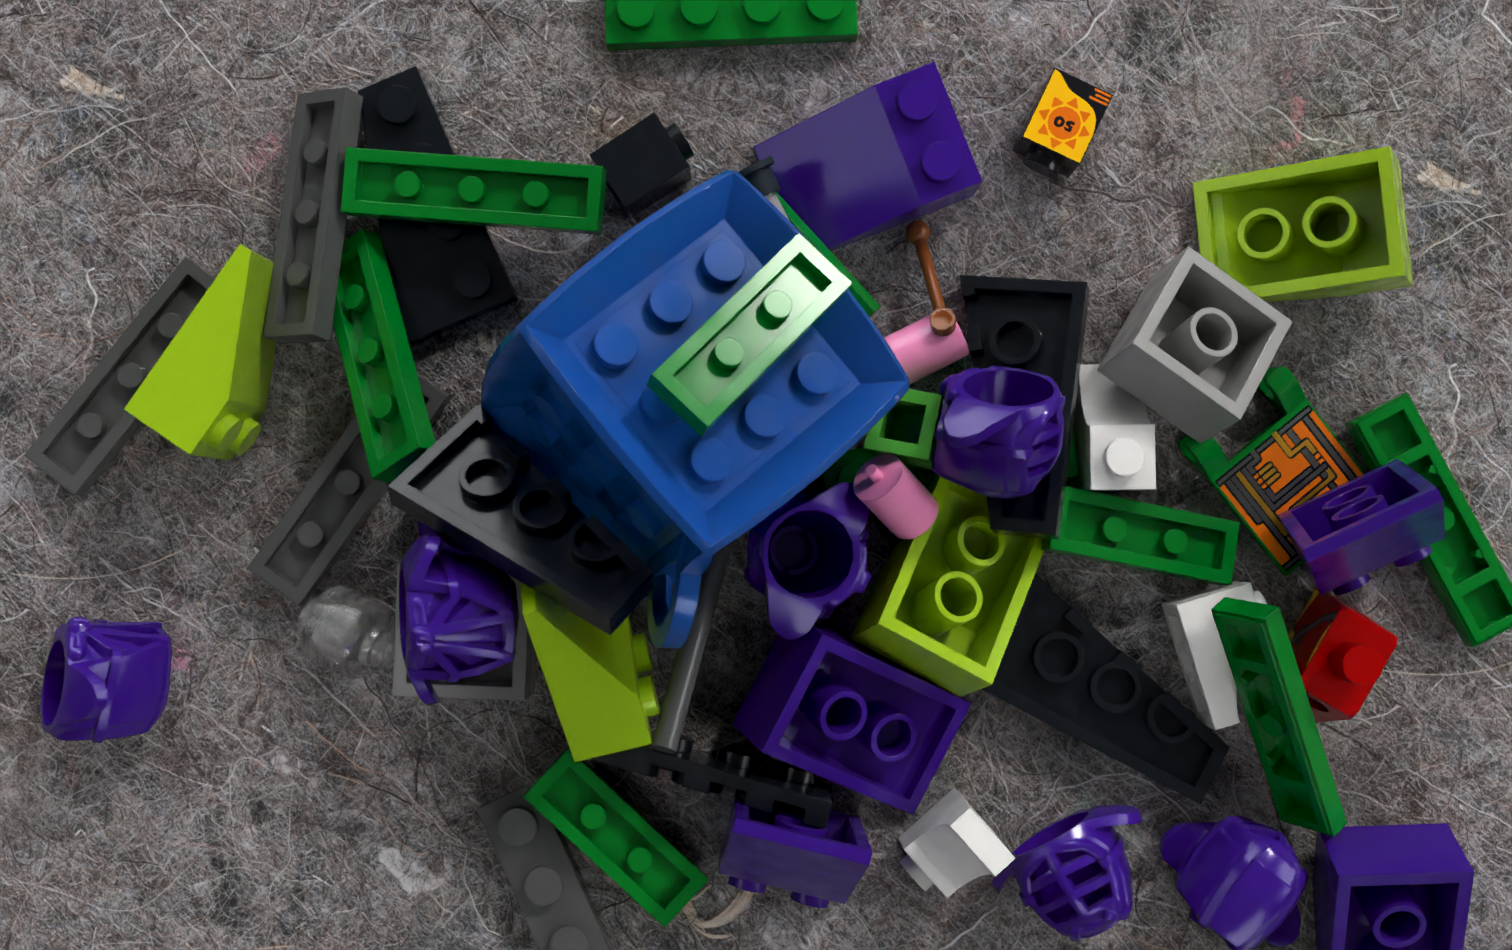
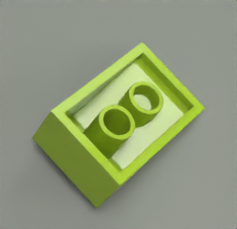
M1390 146L1193 182L1200 255L1267 303L1352 296L1413 286L1400 163Z
M239 244L124 408L125 411L189 455L231 460L235 454L238 456L243 455L253 445L261 432L262 425L258 423V420L267 409L276 342L263 338L274 262Z
M935 474L927 488L938 502V514L934 523L926 532L916 538L907 540L899 538L872 586L850 639L950 693L962 697L993 684L1044 551L1041 550L1043 538L994 533L990 529L987 496L973 492Z
M521 582L523 617L574 762L652 744L649 717L660 714L652 676L643 677V672L653 670L651 652L645 632L634 635L629 617H627L611 635H608Z

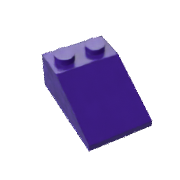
M935 62L875 84L753 146L758 162L765 158L773 157L775 163L770 168L781 188L777 193L831 252L970 198L983 182Z
M1395 459L1278 515L1311 582L1320 595L1331 590L1334 595H1342L1354 591L1370 581L1371 578L1368 573L1392 562L1395 567L1413 564L1432 552L1431 544L1445 538L1444 501L1438 488L1399 459Z
M815 622L810 631L799 639L786 640L779 635L777 636L732 725L762 753L914 815L972 703L846 636Z
M734 797L718 866V873L729 876L728 883L730 885L756 893H764L767 885L792 891L790 896L792 900L816 908H827L829 900L843 904L847 902L869 867L872 856V849L859 816L830 809L825 829L802 823L806 809L786 804L785 809H774V812L768 813L745 806V801Z
M1448 823L1343 827L1334 837L1317 832L1312 878L1316 950H1463L1474 870Z

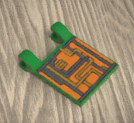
M1280 366L1277 368L1269 367L1257 389L1282 415L1228 460L1214 437L1200 444L1186 434L1178 442V449L1206 478L1279 572L1287 576L1302 562L1278 515L1364 475L1365 472L1307 400L1292 372L1288 368Z

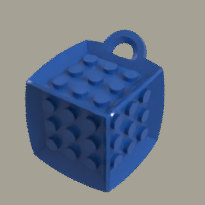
M726 170L662 207L621 235L563 282L503 339L488 361L482 381L481 407L492 417L493 427L506 439L513 437L529 452L530 462L548 480L555 477L571 492L572 503L587 517L596 516L653 571V589L644 599L647 600L650 639L657 648L680 649L687 640L698 603L701 575L711 565L713 554L760 523L823 474L887 414L909 389L908 376L877 327L849 289L702 437L646 386L651 374L798 233L804 237L761 192L741 174L732 170ZM674 583V590L672 595V584Z

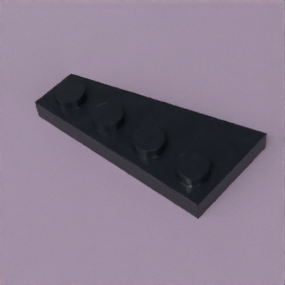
M478 404L388 485L392 505L608 635H611L653 589V571L596 516L587 517L572 503L571 492L555 477L548 480L530 462L529 452L513 437L506 439L493 427L492 417Z
M1036 574L1034 575L993 684L982 688V690L1201 804L1230 747L1169 692L1163 690L1145 674L1141 667L1123 651L1117 649L1099 633L1077 610L1070 607L1053 592L1049 585Z

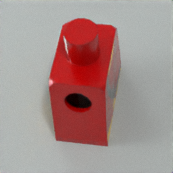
M1317 589L1314 590L1288 635L1316 723L1351 720L1358 713L1397 646L1399 638L1376 620L1328 592L1320 595Z

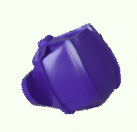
M991 365L989 368H970L958 374H952L940 383L939 394L942 395L943 404L935 434L937 443L931 471L952 483L991 498L1009 499L1030 494L1042 478L1046 477L1051 471L1062 448L1064 421L1062 410L1065 405V396L1061 394L1056 382L1050 376L1018 368Z
M841 482L815 496L800 491L749 530L747 566L744 569V579L755 590L765 596L769 624L779 636L786 640L799 639L807 634L818 618L826 619L840 603L853 593H864L871 579V574L866 570L869 533L865 528L870 510L855 495L853 483Z
M432 535L420 536L414 541L403 557L399 571V625L403 659L407 674L418 696L426 705L440 703L430 680L458 682L461 678L481 675L504 665L506 662L510 663L516 654L519 621L516 584L507 573L477 559L452 554L449 549L439 550V554H436L441 540L439 536Z
M74 617L68 620L66 624H61L55 631L40 693L41 724L44 732L51 734L58 740H92L94 743H102L103 740L120 739L148 732L162 716L168 701L170 688L171 638L162 629V623L157 621L108 622V620L94 619L93 622H89L85 617Z
M1121 804L1100 805L1087 810L1080 809L1033 833L1029 839L1015 848L1011 853L1016 859L996 877L994 876L991 886L999 894L1010 878H1016L1020 887L1019 896L1025 907L1030 906L1045 923L1059 934L1070 937L1071 941L1080 942L1081 938H1089L1105 932L1115 926L1118 921L1126 920L1132 910L1133 888L1130 865L1124 850L1125 842L1114 826L1142 822L1139 809Z
M1229 815L1218 822H1180L1168 829L1160 838L1159 850L1162 858L1176 870L1175 888L1191 907L1189 917L1203 929L1210 928L1232 950H1253L1265 940L1278 947L1293 944L1300 934L1301 927L1297 902L1305 890L1309 876L1306 869L1300 866L1295 851L1281 831L1256 823L1244 816Z

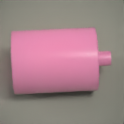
M930 314L884 337L908 376L909 385L969 355L966 340L957 322L955 331L952 334L939 336L931 329Z
M892 454L877 455L868 460L855 476L853 483L855 495L897 538L905 540L916 538L926 532L934 523L938 514L936 498L897 456Z

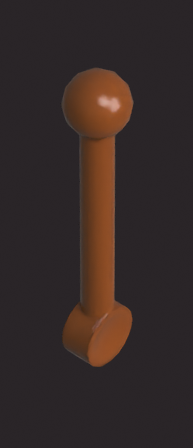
M914 220L906 227L905 235L908 241L915 245L933 308L930 316L931 329L936 335L948 336L955 331L956 318L954 312L945 307L927 244L930 228L926 222Z

